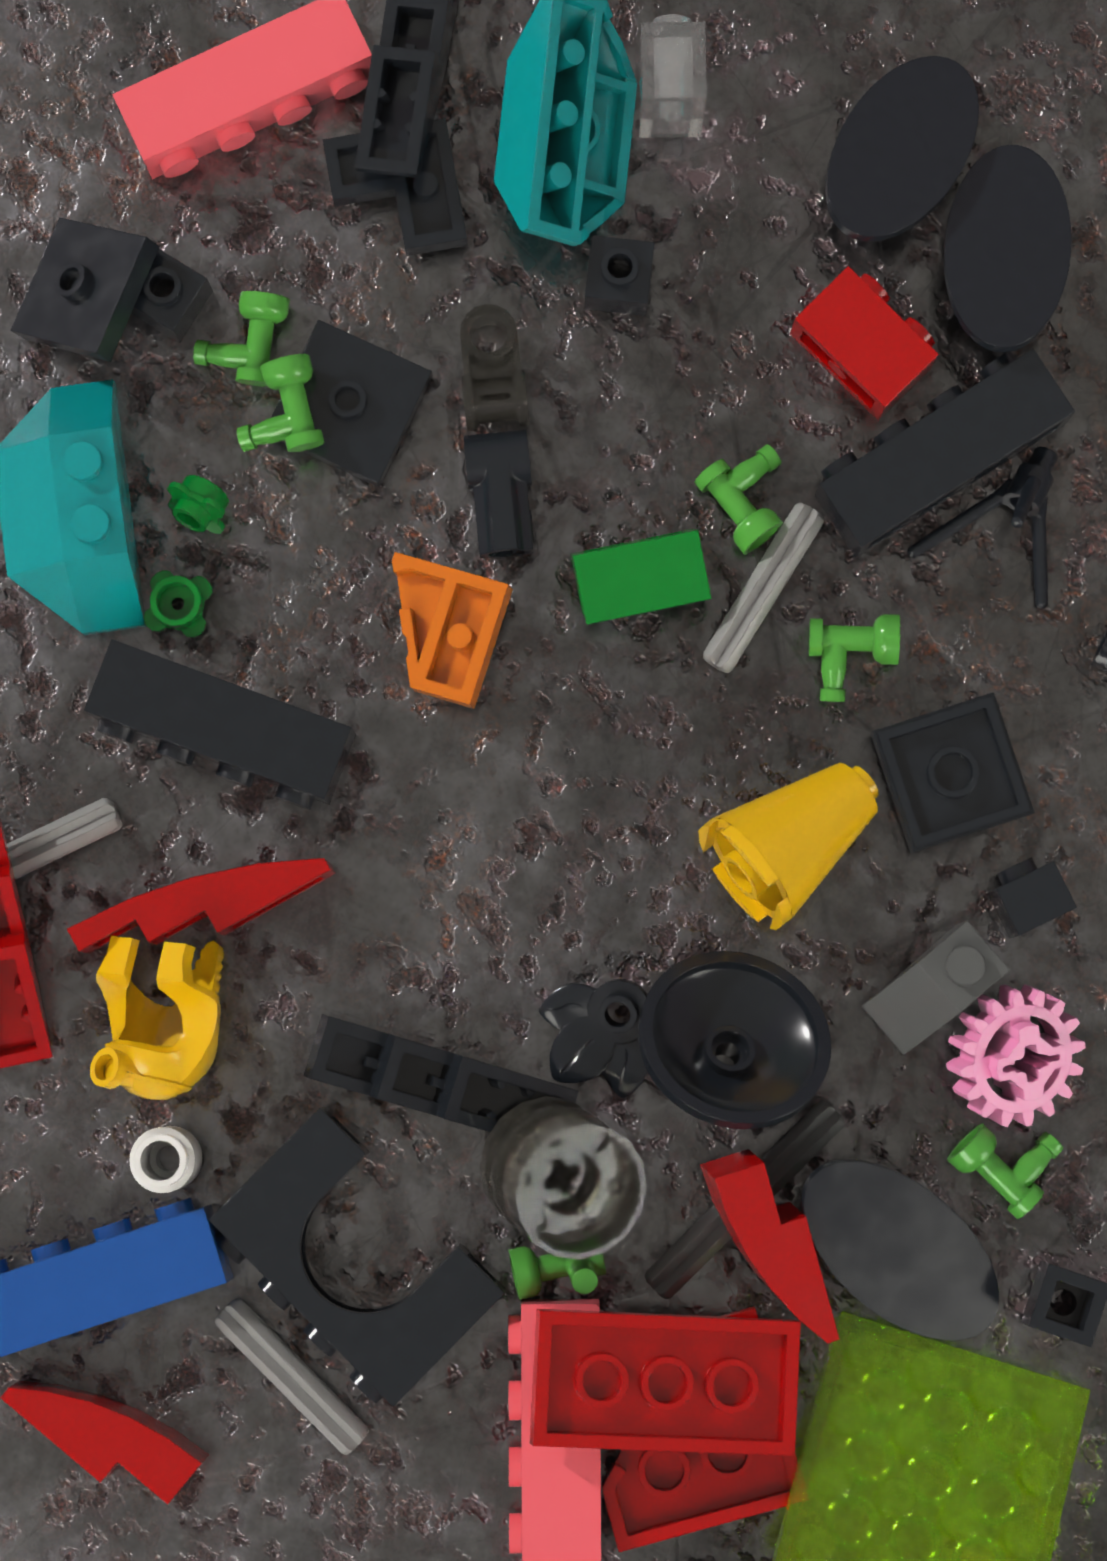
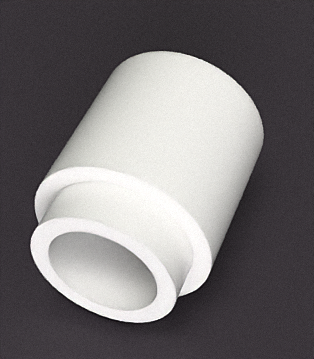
M165 1126L143 1133L134 1143L129 1161L131 1172L135 1180L142 1187L155 1193H168L186 1187L197 1177L202 1166L203 1157L200 1144L194 1135L181 1127ZM166 1146H174L179 1154V1167L174 1171L165 1169L160 1163V1153Z

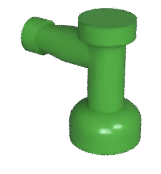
M261 291L240 292L239 312L245 319L249 320L247 344H212L211 341L196 340L193 351L194 364L203 366L214 364L225 368L237 369L236 382L251 386L268 387L264 383L260 366L270 361L274 324H279L287 318L290 299L282 295Z
M309 354L288 355L262 364L260 369L264 383L273 390H279L285 414L268 418L254 426L248 424L238 427L237 438L241 449L246 452L257 449L258 445L273 444L284 440L288 452H300L323 445L325 443L321 429H315L304 388V384L311 379L313 374Z
M768 444L756 451L755 456L741 462L733 469L724 459H720L707 467L694 481L702 493L709 491L737 525L733 539L744 555L753 552L767 542L783 525V521L772 509L761 508L756 510L743 493L757 483L767 471L772 472L781 465L779 455Z
M899 614L880 615L875 620L873 626L823 625V619L810 618L809 656L821 657L823 688H820V701L845 702L846 689H843L847 668V651L872 652L874 659L882 665H898L900 652Z
M982 1123L958 1143L948 1156L947 1161L961 1173H971L976 1170L1010 1203L1007 1210L1016 1219H1020L1039 1202L1044 1194V1191L1035 1183V1180L1043 1173L1051 1158L1055 1159L1064 1148L1054 1136L1043 1132L1035 1141L1036 1145L1010 1168L994 1152L997 1145L996 1137Z
M598 1236L585 1239L586 1246L537 1257L535 1252L526 1246L508 1249L518 1299L533 1298L540 1293L542 1282L569 1276L574 1290L578 1293L588 1294L594 1291L598 1284L597 1277L606 1275L603 1252Z

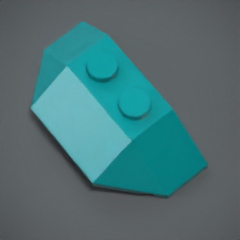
M539 0L514 46L506 66L494 183L520 231L570 246H577L583 243L591 232L602 225L625 203L637 80L624 44L610 21L613 14L607 0Z
M113 379L51 388L0 443V522L7 576L83 635L146 627L115 381Z

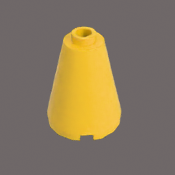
M837 763L711 818L698 830L699 843L703 853L712 846L714 847L721 862L712 870L736 903L757 922H760L767 915L773 918L770 929L777 930L785 923L791 921L877 814L878 806L875 798L879 796V791L873 779L864 769L859 766L851 768L844 763Z

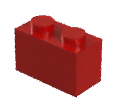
M847 266L794 319L790 335L879 421L931 370L939 354L932 348L935 341L927 329L911 317L904 321L887 304L890 301L888 293L873 277L866 273L859 277Z

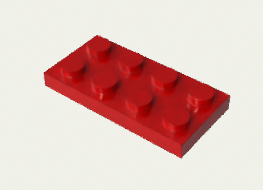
M536 1309L529 1443L537 1447L795 1456L801 1322L791 1319Z

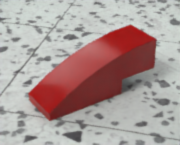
M746 1149L700 1164L712 1201L731 1239L756 1275L804 1325L827 1344L840 1340L807 1218L791 1202L776 1206L765 1163L750 1149Z
M20 1380L8 1387L0 1397L100 1483L120 1464L167 1505L209 1456L207 1452L174 1428L139 1409L100 1394L58 1384Z

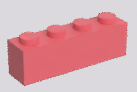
M315 0L112 95L152 180L161 175H164L166 178H173L189 172L198 164V158L221 148L223 152H229L245 146L254 139V132L276 122L280 126H285L303 119L311 112V106L332 96L337 100H341L361 92L368 84L372 53L346 0Z
M524 1299L521 1302V1315H508V1353L521 1354V1381H509V1420H521L522 1447H509V1487H522V1513H509V1554H522V1561H601V1449L537 1447L529 1443L536 1309L600 1311L599 1299Z

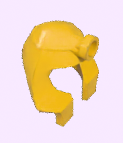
M111 936L107 953L96 973V981L106 1001L113 1041L104 1044L105 1048L99 1050L94 1056L90 1066L91 1080L95 1085L107 1089H114L121 1085L129 1093L151 1100H167L186 1093L208 1072L216 1057L221 1016L218 992L220 990L219 981L222 977L220 972L223 968L224 950L214 940L208 942L201 950L200 958L195 962V969L192 970V961L196 947L184 943L164 942L156 981L158 989L173 1000L175 1004L173 1006H163L147 998L131 980L140 940Z

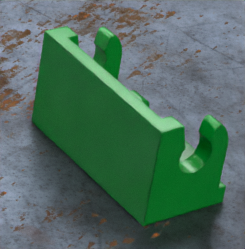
M688 529L570 553L581 609L586 624L712 599L697 529Z

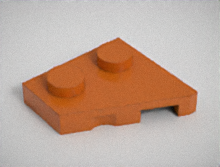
M394 552L392 566L393 572L397 575L402 607V609H399L402 634L406 637L408 655L406 662L410 688L418 693L475 709L513 589L509 584Z

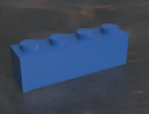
M192 1198L184 1199L154 1209L158 1222L134 1230L130 1218L93 1229L95 1243L72 1250L68 1238L30 1250L34 1263L12 1270L9 1269L6 1258L0 1260V1357L216 1287L234 1279L228 1256L217 1245L215 1234L218 1229L209 1221L214 1215L212 1205L195 1209Z

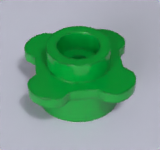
M187 475L182 483L171 482L167 491L172 495V498L167 505L179 523L196 532H204L206 529L215 534L223 532L225 524L221 521V518L225 514L229 498L221 488L197 475Z
M167 570L157 572L150 581L152 588L150 596L151 607L144 613V621L147 627L154 632H162L166 628L179 630L188 638L200 636L206 629V621L202 617L205 601L212 596L213 592L209 581L202 576H195L189 580L182 576H174ZM178 598L184 601L183 608L175 610L172 606L173 601Z

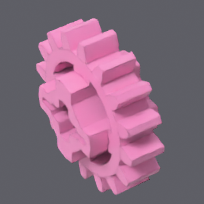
M1006 984L1001 985L998 1001L984 994L977 998L981 1012L976 1017L965 1012L960 1014L959 1018L967 1027L964 1036H950L948 1043L960 1049V1057L948 1061L946 1067L949 1071L962 1077L952 1088L956 1094L969 1100L967 1108L984 1118L988 1117L1001 1126L1008 1127L1013 1119L1027 1127L1033 1123L1035 1109L1049 1117L1055 1114L1051 1099L1056 1094L1070 1099L1073 1093L1069 1086L1065 1084L1068 1075H1082L1084 1069L1072 1062V1054L1078 1053L1086 1047L1084 1041L1069 1035L1080 1022L1078 1018L1063 1012L1066 1003L1047 993L1045 994V992L1030 985L1024 984L1020 991ZM1030 1016H1034L1036 1019H1038V1021L1043 1026L1045 1033L1040 1034L1039 1025L1032 1023L1030 1021ZM988 1078H993L994 1085L1002 1089V1094H996L988 1084Z

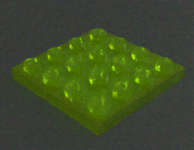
M842 1311L837 1316L835 1323L840 1340L831 1342L772 1561H1051L1091 1390Z

